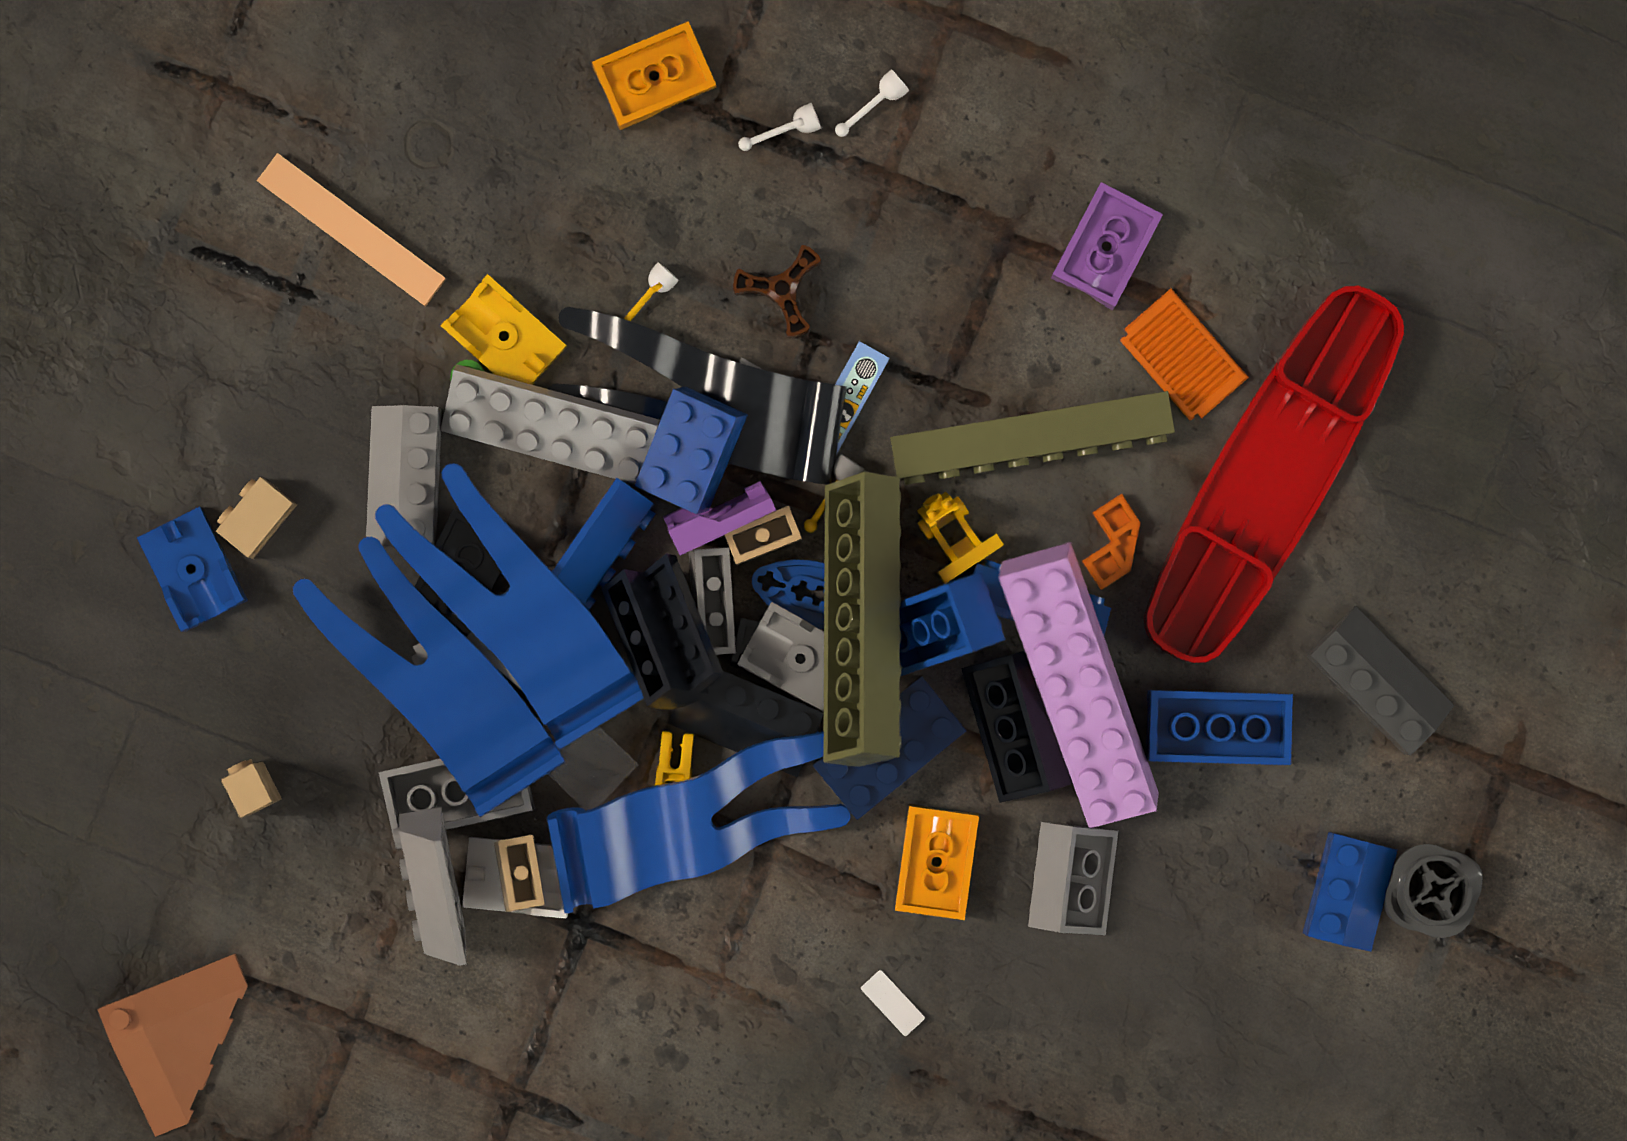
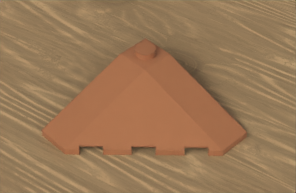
M236 954L97 1009L109 1041L155 1137L190 1122L194 1112L190 1108L198 1090L204 1089L214 1064L210 1062L218 1044L223 1045L234 1020L230 1016L238 998L243 999L248 988Z

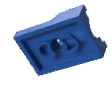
M199 506L137 537L181 632H186L248 601L202 507ZM189 564L195 565V573L189 574L186 568Z

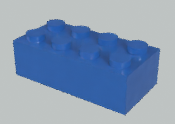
M981 572L901 601L899 609V629L901 631L899 664L901 666V676L1005 640L1001 629V622L996 615L989 596V589L984 582Z
M1148 690L1147 761L1291 765L1293 694Z

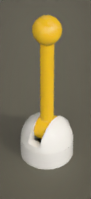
M657 262L648 277L650 288L624 319L631 321L655 292L663 293L669 291L676 285L679 279Z

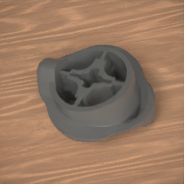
M1433 844L1413 846L1403 852L1394 865L1392 877L1385 895L1386 914L1396 924L1408 930L1418 931L1435 938L1454 936L1462 932L1474 916L1475 906L1482 889V869L1473 859L1462 853L1446 850ZM1435 862L1441 864L1453 875L1441 879L1435 874L1434 870H1429L1426 863ZM1417 871L1418 874L1415 877L1418 882V888L1415 893L1409 896L1410 880L1414 872ZM1432 885H1444L1435 893L1436 897H1423L1429 894L1428 892L1432 890ZM1458 886L1457 902L1451 911L1450 893ZM1426 903L1431 906L1434 912L1439 913L1441 919L1437 921L1422 916L1414 907Z

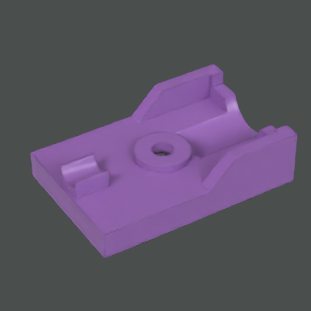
M1101 182L1051 279L1079 289L1093 297L1097 302L1105 305L1106 308L1113 310L1163 214ZM1104 242H1109L1111 244L1112 248L1110 251H1104L1102 249V244Z
M759 481L745 488L746 493L717 507H710L707 512L696 515L680 508L663 516L679 555H683L776 511L764 484L762 485Z

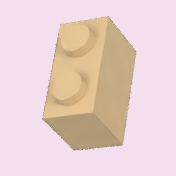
M259 477L257 481L251 479L241 490L239 495L243 498L235 508L229 506L217 520L220 526L216 532L251 559L255 558L297 506L294 501L263 477Z
M789 506L776 510L725 534L736 565L802 540Z
M252 759L244 760L228 768L229 776L221 779L240 818L252 815L282 799L264 762L253 763Z
M533 835L494 842L505 912L545 905Z

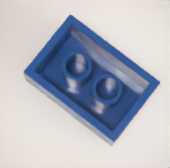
M686 386L673 389L634 486L696 515L709 511L748 415Z

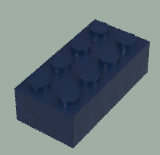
M922 676L899 693L901 701V711L899 713L901 746L899 757L860 767L823 763V757H821L812 765L857 820L966 732V729Z

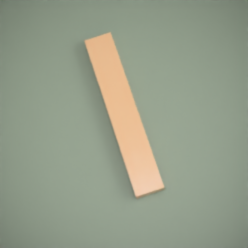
M277 153L257 179V182L425 307L445 282L446 278L280 154Z

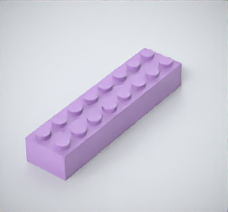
M1071 542L1003 561L999 579L1088 827L1093 828L1157 811L1159 792Z

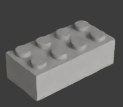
M441 759L379 772L392 834L393 828H399V814L441 807L445 829L448 830L535 809L531 786H528L484 816L479 817L474 805Z

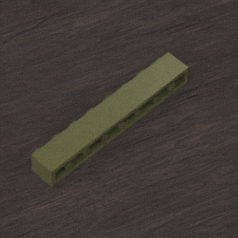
M1168 391L893 436L890 437V445L896 477H900V480L904 479L905 485L926 482L925 475L937 473L939 474V480L959 477V470L973 468L974 474L994 471V464L1008 462V468L1029 465L1028 458L1042 456L1043 462H1051L1064 459L1063 453L1077 451V456L1081 457L1098 454L1097 447L1111 445L1112 451L1133 448L1132 441L1146 439L1147 445L1167 442V435L1174 434L1175 430Z

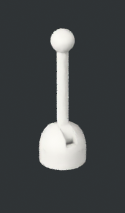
M892 69L880 80V93L848 121L837 124L835 132L838 136H846L849 128L884 98L897 100L909 91Z
M809 103L796 110L792 122L752 138L743 137L739 140L738 145L741 150L748 151L752 145L794 128L802 133H812L822 128L813 104Z

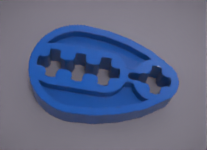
M812 560L778 561L760 567L754 572L752 577L753 588L767 605L773 602L816 628L824 629V601H821L819 606H815L812 604L813 599L811 597L804 596L802 601H797L796 594L791 592L792 586H799L801 581L807 582V589L815 591L817 586L824 587V563ZM767 571L773 572V579L786 584V587L772 586L769 588V591H763V586L758 582L759 575L765 576Z

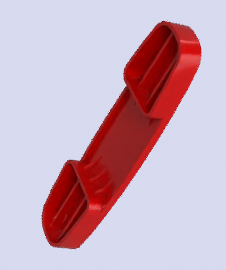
M1344 286L1329 294L1301 327L1247 406L1198 491L1158 575L1144 612V628L1150 640L1162 651L1188 663L1207 662L1218 657L1242 629L1270 590L1274 578L1296 547L1325 498L1365 420L1372 413L1393 366L1404 336V325L1397 307L1383 296L1361 286Z

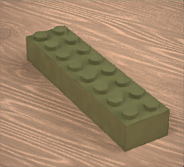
M864 471L825 485L823 763L860 767L899 757L901 736L899 734V713L901 711V701L899 699V678L901 676V666L899 664V643L901 641V631L899 629V609L901 606L900 477Z

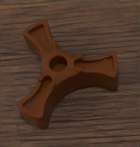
M801 245L794 263L786 271L776 276L757 277L746 273L742 269H738L733 283L734 294L738 296L754 293L771 299L779 306L785 316L787 338L802 336L810 330V325L802 318L797 308L796 292L801 279L808 271L821 264V258L810 247Z

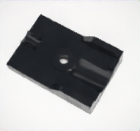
M453 509L435 546L458 565L466 568L470 575L492 592L501 574V570L464 515ZM420 576L415 588L453 626L469 635L471 630Z

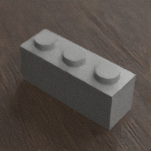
M729 548L689 551L691 594L715 654L736 653Z

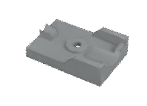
M771 602L737 665L824 712V631ZM803 654L806 659L803 664L797 663L795 660L796 655Z

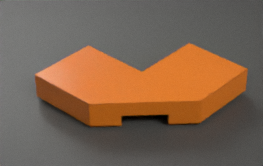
M1123 494L1118 495L1092 512L1110 540V543L1082 560V563L1100 590L1130 572L1141 522Z

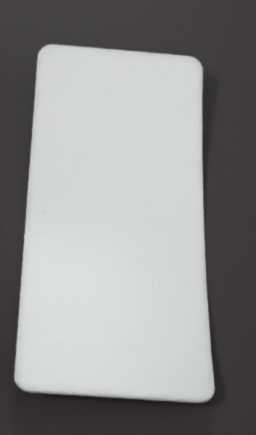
M881 970L876 972L861 987V990L904 1036H907L925 1019L922 1013Z

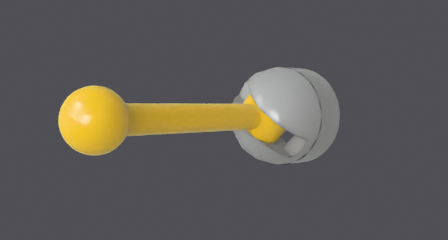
M840 454L834 465L833 474L836 478L835 482L862 473L864 468L843 454ZM825 498L812 518L804 522L805 531L809 533L816 531L818 527L817 521L825 511Z

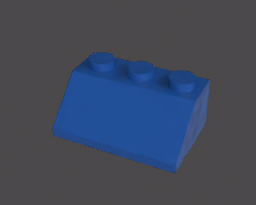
M1329 832L1303 934L1308 937L1371 952L1397 850Z

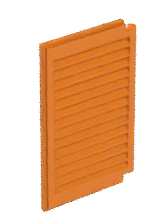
M1172 288L1124 328L1128 335L1120 339V342L1164 392L1168 391L1169 398L1189 421L1193 420L1196 414L1202 419L1249 378Z

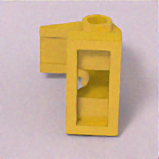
M947 492L935 494L925 500L923 507L917 510L922 520L917 522L921 531L928 540L933 537L951 562V564L937 572L944 584L1004 546L997 533L981 543L964 518L969 514V511L959 496L952 499ZM956 519L966 537L950 547L939 529Z

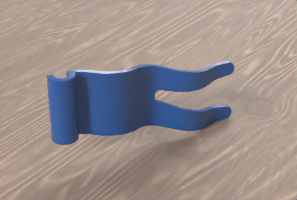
M459 464L445 466L442 470V478L456 505L509 582L510 588L506 593L497 595L488 590L454 560L421 535L393 505L384 504L376 510L375 519L394 548L437 593L453 613L508 669L543 724L551 731L559 750L644 699L635 674L624 662L594 616L493 509L474 486L462 466Z
M375 537L363 538L359 543V551L384 594L427 652L428 657L423 664H411L374 638L337 608L312 581L301 579L294 584L293 594L308 617L334 647L421 733L456 779L463 792L468 796L479 817L484 816L566 762L547 731L511 684L477 647L425 599L401 572L380 541Z
M824 731L801 736L776 738L757 743L737 752L699 776L680 782L634 791L587 811L583 808L572 807L550 813L547 816L564 913H572L574 907L583 904H591L593 909L611 905L638 891L658 884L712 873L734 862L756 846L777 837L845 826L850 820V812L843 804L769 808L740 817L722 827H715L711 820L713 814L761 778L784 768L823 757Z

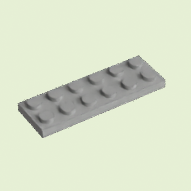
M456 364L453 369L441 431L613 479L619 478L621 481L635 484L660 420Z

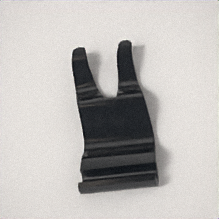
M566 307L559 313V323L562 327L607 344L674 381L681 387L686 386L747 414L748 416L728 462L729 464L787 479L825 485L832 483L846 386L802 380L744 365L705 352L665 334L616 316L573 307ZM552 384L548 388L549 390L655 418L660 421L668 403L667 401L634 393L592 386Z

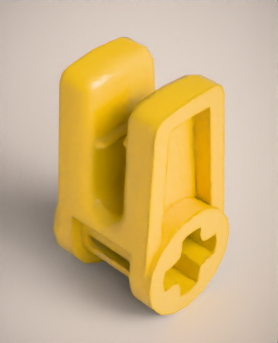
M662 731L655 786L668 784L665 783L666 781L680 782L692 778L693 769L691 765L694 733H685L683 735L682 744H680L682 748L680 766L673 769L670 765L671 752L674 751L672 748L673 734L670 731Z

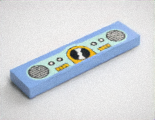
M860 341L835 384L847 387L837 453L890 359Z

